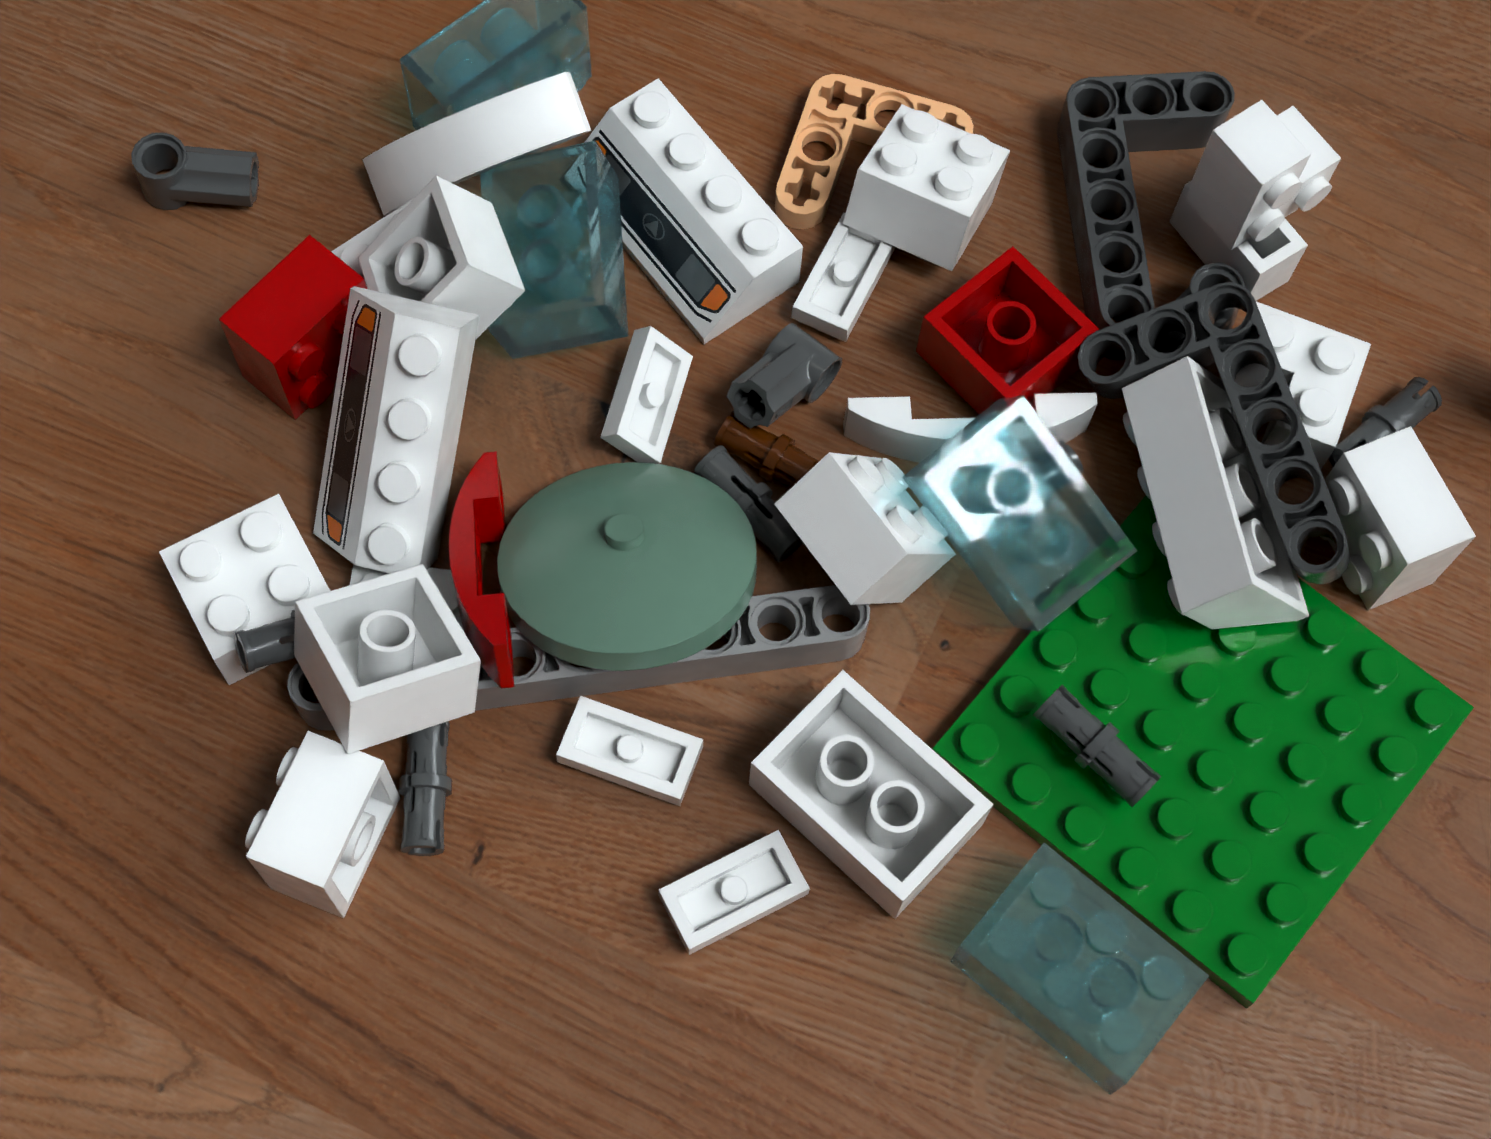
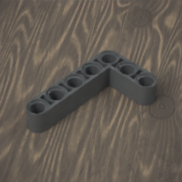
M1201 71L1088 77L1079 79L1071 85L1067 92L1058 122L1057 137L1085 315L1099 330L1116 324L1111 318L1127 320L1154 309L1128 152L1206 147L1213 129L1226 122L1235 96L1231 83L1225 77L1215 72ZM1089 164H1096L1102 168H1095ZM1096 214L1108 216L1112 220H1104ZM1104 266H1113L1119 269L1122 273L1111 272L1107 270ZM1117 353L1105 356L1112 360L1126 359L1124 355Z
M1232 282L1216 284L1098 330L1085 339L1078 353L1079 367L1093 390L1100 396L1109 399L1124 398L1123 387L1186 356L1203 367L1216 363L1293 568L1298 576L1305 581L1319 585L1331 583L1342 576L1348 568L1350 560L1346 534L1257 303L1247 288ZM1239 308L1247 313L1241 325L1234 329H1219L1214 325L1215 318L1225 309ZM1179 331L1186 335L1184 343L1174 352L1162 353L1154 349L1158 338L1166 332ZM1117 353L1126 357L1124 366L1116 374L1111 376L1096 374L1098 363L1108 354ZM1248 364H1261L1269 369L1265 380L1257 386L1244 387L1235 382L1236 374ZM1269 421H1284L1291 426L1289 436L1280 444L1265 445L1256 439L1258 430ZM1302 478L1313 484V493L1308 500L1301 504L1291 505L1284 503L1278 498L1280 488L1290 479ZM1313 537H1327L1336 543V554L1325 564H1309L1300 557L1303 545Z

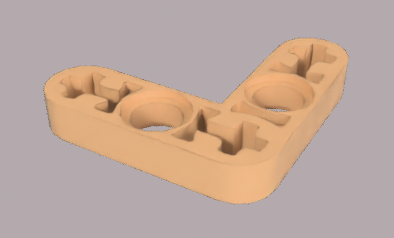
M842 74L822 76L815 81L810 89L777 182L775 197L777 217L785 225L803 230L812 228L822 221L830 204L851 140L874 146L885 130L874 118L879 112L884 110L897 111L901 104L914 110L927 112L940 121L973 134L974 125L970 116L956 106ZM833 98L843 100V103L838 106L837 110L826 108ZM860 104L866 105L864 120L857 118ZM822 141L833 148L834 154L827 160L814 161L808 158L802 149L809 142ZM803 177L812 180L810 199L805 201L804 206L793 204V199H796L800 193Z

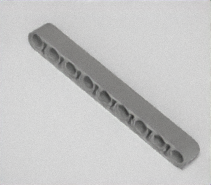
M836 585L752 596L742 616L724 634L728 639V643L722 648L716 650L703 649L677 662L654 668L630 671L575 667L569 662L561 660L534 645L518 628H510L513 658L527 657L533 660L535 665L527 674L514 676L515 687L501 689L480 664L475 711L842 661L853 657L860 651L865 641L870 620L869 604L850 605ZM839 614L848 617L855 627L847 632H835L829 629L823 620L827 616ZM769 623H780L786 626L792 635L782 641H771L765 638L759 629ZM299 663L295 664L288 675L287 688L290 698L301 718L309 726L317 730H334L321 704L307 701L312 687Z

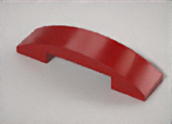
M497 451L482 454L466 477L457 496L449 530V558L464 632L479 656L481 666L502 689L515 687L512 634L505 594L483 595L481 543L501 541L506 530L504 493Z

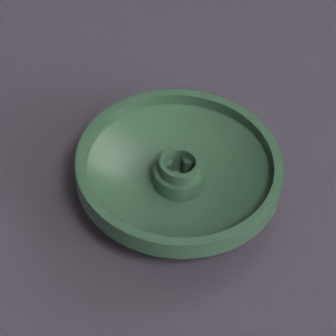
M645 462L613 463L592 467L568 475L548 485L530 498L514 515L502 536L497 556V572L501 593L505 594L508 615L519 631L534 645L561 660L579 666L611 671L642 670L667 665L692 656L720 639L733 627L747 608L754 592L757 578V550L754 532L746 514L739 504L718 485L695 473L663 464Z

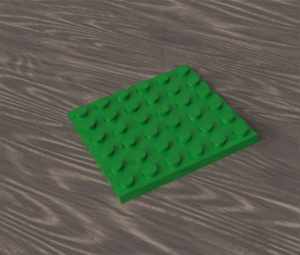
M1145 496L932 750L991 801L995 809L1247 1009L1256 1001L1474 707L1299 577L1309 617L1299 621L1210 629L1182 615L1173 605L1168 593L1167 583L1168 580L1172 579L1167 557L1160 551L1154 539L1152 525L1157 520L1152 501ZM1061 685L1066 687L1078 702L1092 715H1095L1105 726L1111 722L1119 730L1116 736L1136 756L1161 776L1133 807L1129 806L1115 789L1088 765L1084 769L1074 761L1077 755L1065 745L1066 743L1033 716L1040 706Z

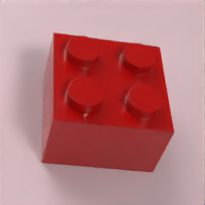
M310 234L219 318L242 376L294 420L308 408H315L322 404L332 392L334 383L337 380L350 288L356 286L367 289L365 279Z
M1012 246L923 317L916 352L982 418L1021 417L1029 410L1034 394L1050 393L1080 368L1078 362L1080 346L1088 336L1098 331L1099 328Z

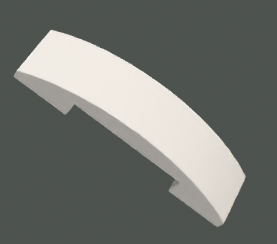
M563 72L440 119L395 140L362 160L383 216H386L416 197L435 176L453 184H458L527 154L540 153L591 131L571 73Z
M1096 392L1034 394L1026 417L912 419L910 396L848 398L843 423L844 436L879 453L923 464L942 466L1000 464L1041 454L1051 448L1056 442L1062 440L1066 443L1085 432L1098 404Z

